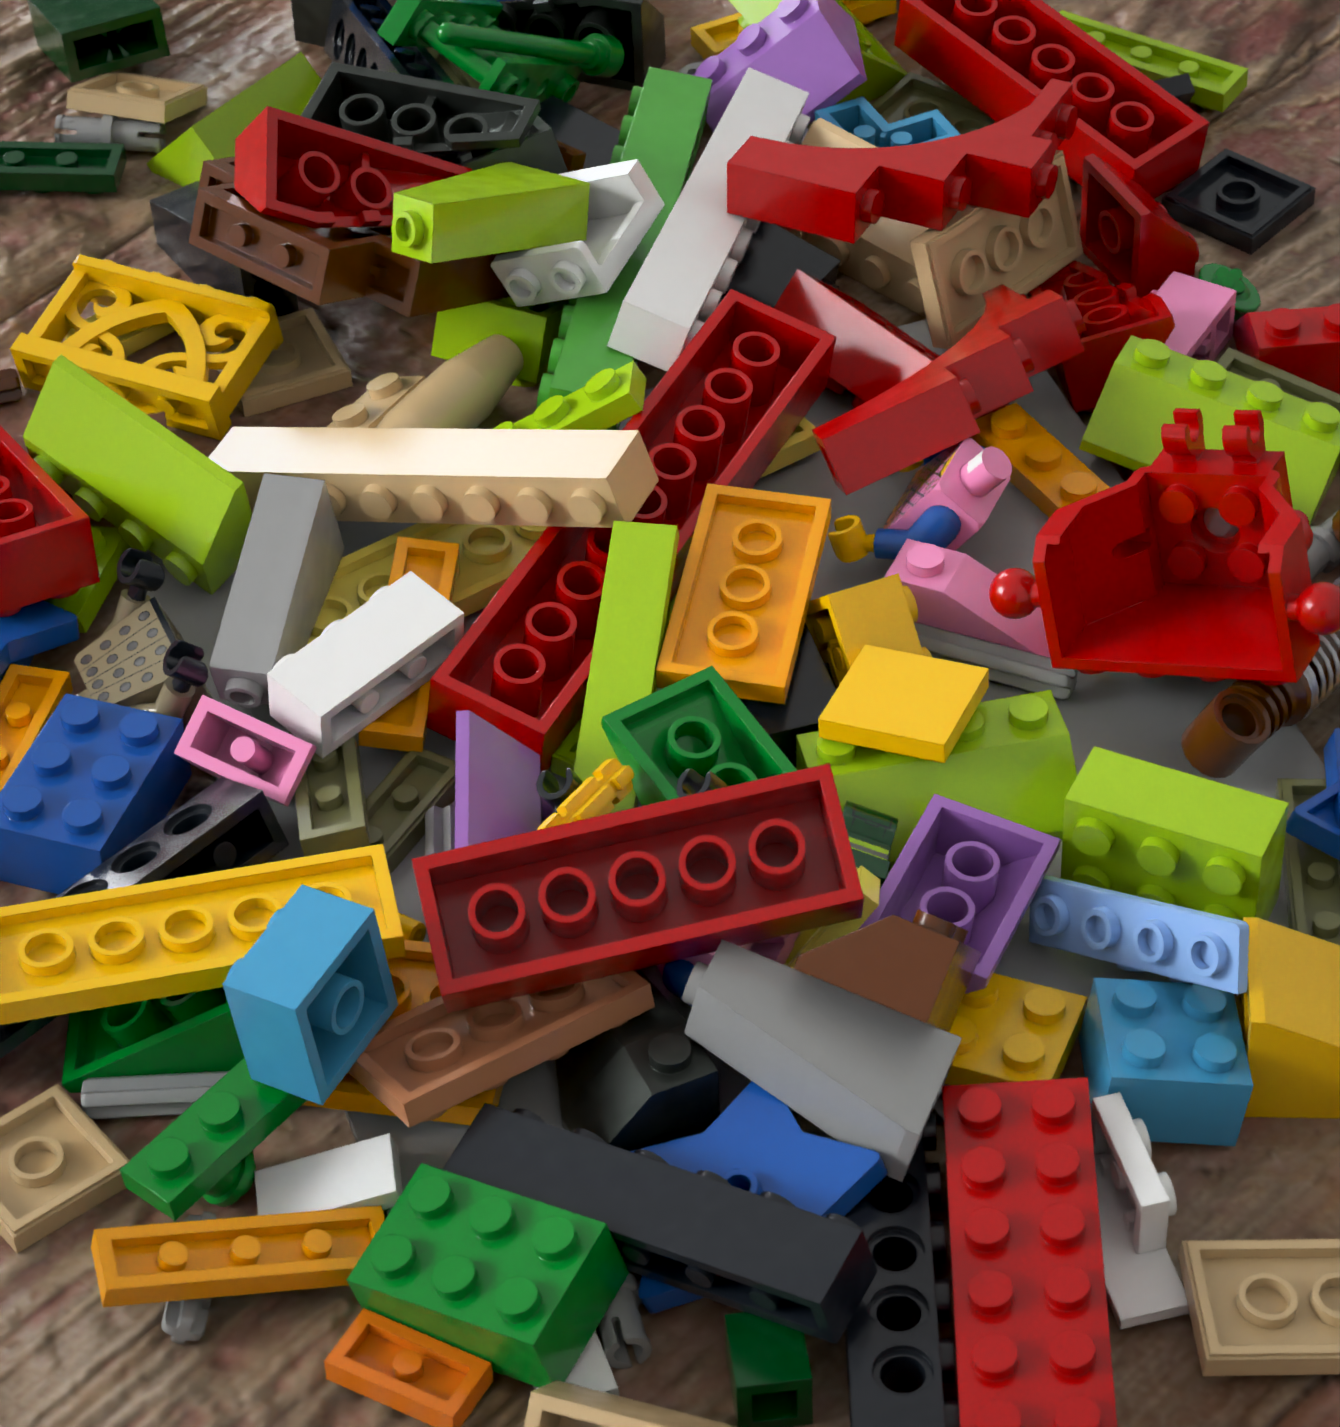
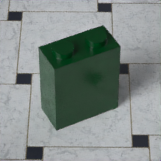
M27 0L37 45L72 83L170 55L161 8L154 0Z

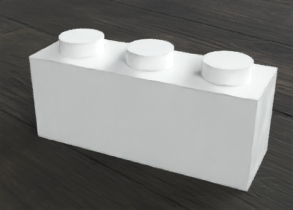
M412 571L408 572L390 586L387 585L379 588L370 597L368 602L344 619H338L330 623L319 637L298 652L288 654L276 663L273 669L267 673L270 716L297 738L316 746L315 753L323 759L431 679L464 636V612Z

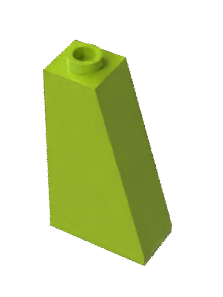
M504 162L395 192L391 225V252L432 264L573 241H584L587 239L590 183L513 162Z

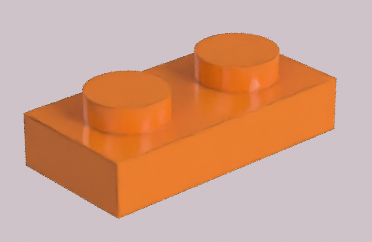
M366 1308L362 1309L324 1360L327 1380L433 1427H461L493 1382L491 1362Z

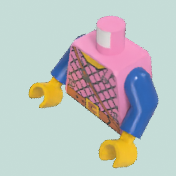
M967 438L899 470L902 473L909 472L924 464L913 476L883 528H878L875 534L866 535L859 516L847 515L835 520L834 527L836 531L828 533V538L835 555L844 563L858 561L868 555L869 552H874L876 559L895 560L907 539L956 551L985 524L1011 479L1012 465L1008 456L999 448L993 446L985 448L972 438Z

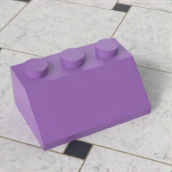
M782 0L776 10L758 24L754 23L747 26L739 34L737 40L720 54L705 59L693 74V76L713 79L706 122L713 133L748 67L809 92L802 114L811 117L809 124L815 120L816 110L835 105L867 80L855 21L835 0Z
M470 710L456 711L455 849L535 831L553 814V808L539 795L536 788V782L541 773L540 755Z
M934 793L880 888L879 906L860 928L891 915L912 922L917 909L957 925V927L969 931L964 942L965 945L982 952L965 994L984 989L989 983L1060 848L1061 839Z

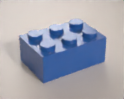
M66 693L0 792V881L60 894L163 820L192 775L190 763L174 754L185 731L183 719Z

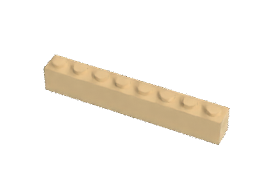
M232 427L208 457L244 482L252 513L264 473L325 480L337 521L612 528L613 521L632 522L659 481L639 430Z

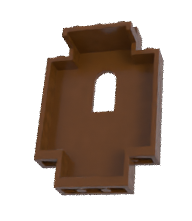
M556 140L568 172L582 170L587 153ZM451 152V153H459V155H460V154H462V153H464V152ZM235 156L203 161L189 244L316 305L367 297L410 318L510 297L491 267V263L496 255L504 253L431 264L391 252L392 239L387 237L392 235L391 226L310 228L260 213L234 189Z

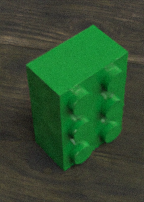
M421 1163L350 1273L347 1282L362 1309L366 1308L491 1362L492 1371L540 1388L556 1380L566 1381L629 1272L606 1223Z

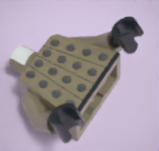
M128 548L119 558L117 577L123 584L130 585V588L122 590L113 621L104 633L77 653L74 662L87 689L76 694V696L181 718L184 724L190 721L202 694L212 698L206 685L208 669L205 663L200 662L204 657V651L201 647L185 642L155 597L150 598L147 595L148 591H156L164 583L165 574L160 564L153 562L150 553Z

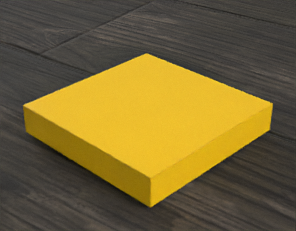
M865 644L818 718L819 737L945 763L989 688V668Z

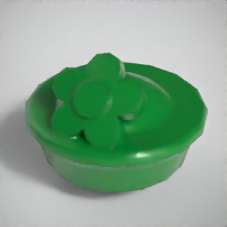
M1211 263L1204 265L1198 271V279L1237 290L1234 321H1237L1247 313L1255 312L1260 307V295L1255 286L1243 276L1241 269H1231L1225 265Z

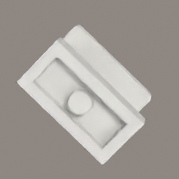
M638 159L558 174L590 183L587 239L496 255L491 263V267L517 307L608 292L665 205Z

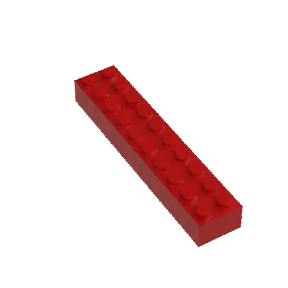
M730 289L646 398L643 404V411L633 415L622 429L639 430L659 479L632 522L677 525L679 541L669 602L679 588L707 483L752 489L824 391L828 382L836 336L733 289ZM548 526L431 677L427 728L456 742V711L470 710L540 755L541 772L549 769L552 755L582 718L612 528Z

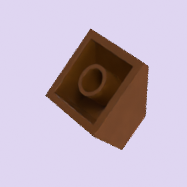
M917 909L912 922L891 915L800 954L794 969L924 1023L950 1031L982 952L964 944L969 931Z

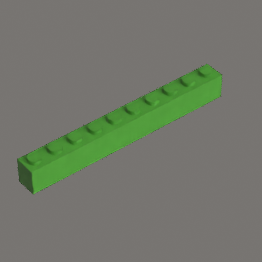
M649 67L643 87L633 86L628 113L623 117L618 145L615 144L610 164L638 159L665 205L607 293L569 299V304L564 305L558 338L553 340L548 373H543L536 407L552 396L562 395L565 397L584 387L591 377L604 369L612 368L616 370L632 361L637 365L638 359L612 349L607 344L623 300L692 173L706 123L713 79ZM621 422L606 430H619Z

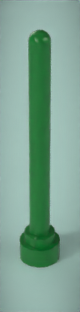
M449 22L441 24L436 31L437 39L445 45L578 63L582 70L591 76L612 77L618 73L624 61V49L621 42L615 36L593 33L581 41H573Z

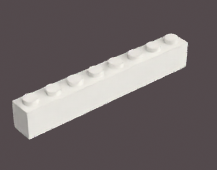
M748 67L625 296L607 344L608 347L666 372L673 365L719 305L722 294L726 293L737 265L741 263L752 235L756 233L761 222L727 213V162L751 135L780 142L800 144L811 117L802 114L809 92Z

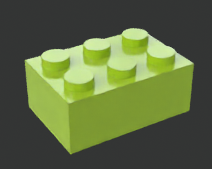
M1094 746L1065 797L1061 878L1243 921V917H1257L1268 921L1279 899L1289 803Z

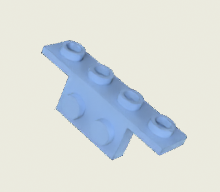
M1045 875L1030 903L1029 942L1115 963L1117 968L1126 971H1147L1167 976L1171 982L1198 984L1234 994L1247 992L1249 926L1245 921Z

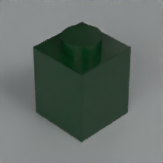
M746 1312L725 1314L726 1361L737 1427H795L812 1425V1374L804 1333Z

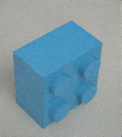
M303 884L286 905L272 915L266 930L247 954L232 965L226 980L222 984L251 1079L319 1105L325 1103L398 1006L374 909Z
M1094 977L1079 1034L1085 1077H1088L1091 1112L1092 1098L1120 1092L1132 1119L1141 1118L1143 1120L1151 1142L1236 1146L1254 1085L1234 993L1192 983Z

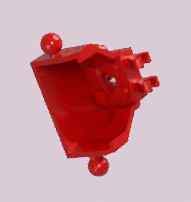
M1175 408L1173 411L1175 424L1162 425L1161 438L1163 450L1151 466L1137 469L1123 483L1055 510L1036 535L1032 560L1035 576L1022 568H1008L995 576L990 585L989 599L996 612L1009 619H1021L1030 615L1037 607L1041 608L1052 668L1073 669L1089 675L1106 671L1137 673L1144 678H1158L1165 675L1198 677L1207 682H1217L1225 679L1258 680L1263 684L1272 686L1283 685L1289 682L1297 683L1321 646L1319 635H1330L1340 630V587L1330 582H1316L1312 584L1307 552L1313 543V532L1306 514L1293 509L1285 452L1266 451L1264 420L1260 410H1235L1233 413L1235 425H1224L1222 428L1224 450L1205 449L1204 425L1200 409Z

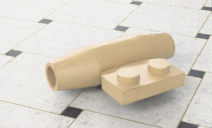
M495 334L445 361L427 378L425 376H399L395 372L380 375L367 384V391L354 403L337 410L332 416L333 421L327 427L476 429L491 415L521 372L524 365L522 353L512 340L503 335Z

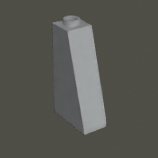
M268 473L263 475L209 663L210 673L219 697L222 700H227L236 706L244 708H255L261 704L269 705L267 673L273 669L281 658L288 654H295L305 647L309 641L345 548L325 480Z
M722 939L710 964L707 965L697 961L689 976L681 1001L692 1005L684 1034L837 1141L880 1153L887 1168V1176L903 1182L940 1096L942 1086L946 1082L962 1038Z

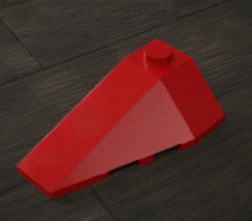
M267 106L235 139L234 189L260 213L310 228L391 226L395 192L472 171L468 167Z
M1076 260L1027 293L1028 298H1031L1050 289L1062 296L1064 301L1072 299L1082 315L1086 331L1079 334L1085 352L1055 365L1064 392L1076 413L1081 411L1093 413L1112 366L1131 335L1141 339L1158 340L1165 344L1175 328L1173 315L1162 297L1150 293L1140 298L1137 296L1134 285L1127 282L1116 287L1110 285L1106 273Z

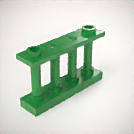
M397 0L377 34L393 46L434 48L479 82L480 86L478 89L540 100V103L553 95L569 103L580 85L577 78L582 72V68L578 63L445 45L437 39V28L446 22L501 30L498 27L499 21L496 18L504 5L497 0Z

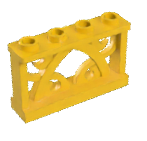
M78 255L72 263L74 270L29 334L20 333L10 347L23 386L41 392L52 363L62 354L144 413L165 412L167 426L222 440L232 425L231 413L272 350H278L284 341L275 307L271 303L257 297H245L218 290L206 284H194L167 277L159 272H147L120 265L108 259L100 260L85 255ZM89 302L94 303L93 309L97 320L91 323L80 316ZM170 323L181 337L186 348V352L162 354L151 358L143 364L127 361L124 347L117 337L141 328ZM71 328L77 331L63 341ZM233 339L241 341L237 349L224 354L207 353L221 352L228 349L234 344ZM102 345L112 352V355H105L100 346ZM171 368H172V370H173V372L165 371V370L171 369ZM209 369L222 370L214 383L208 382Z

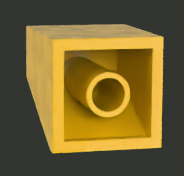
M1243 917V921L1249 926L1248 985L1246 993L1235 994V1002L1254 1085L1244 1117L1340 1119V945L1257 917Z

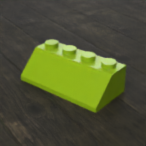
M1131 335L1112 366L1079 449L1136 471L1141 467L1151 466L1163 450L1161 427L1163 424H1175L1173 417L1175 408L1200 409L1203 417L1205 449L1224 450L1222 442V428L1224 425H1235L1233 415L1235 410H1260L1264 420L1266 451L1285 452L1293 509L1306 514L1309 519V525H1311L1336 476L1340 464V412L1329 404L1309 402L1285 393L1278 386L1270 382L1253 381L1226 371L1222 365L1214 361L1197 360L1170 350L1166 344L1158 340L1141 339Z
M61 354L52 363L23 434L29 455L61 488L73 495L75 503L91 519L100 521L102 518H105L117 527L120 536L132 548L144 552L149 550L162 559L163 565L176 580L186 586H190L194 582L213 595L236 571L252 517L244 482Z
M1051 690L980 702L945 763L823 739L819 737V731L796 735L797 770L830 763L842 810L848 800L898 818L888 858L890 862L888 871H891L934 793L1061 840L1063 839L1064 801L1077 777L1070 733Z

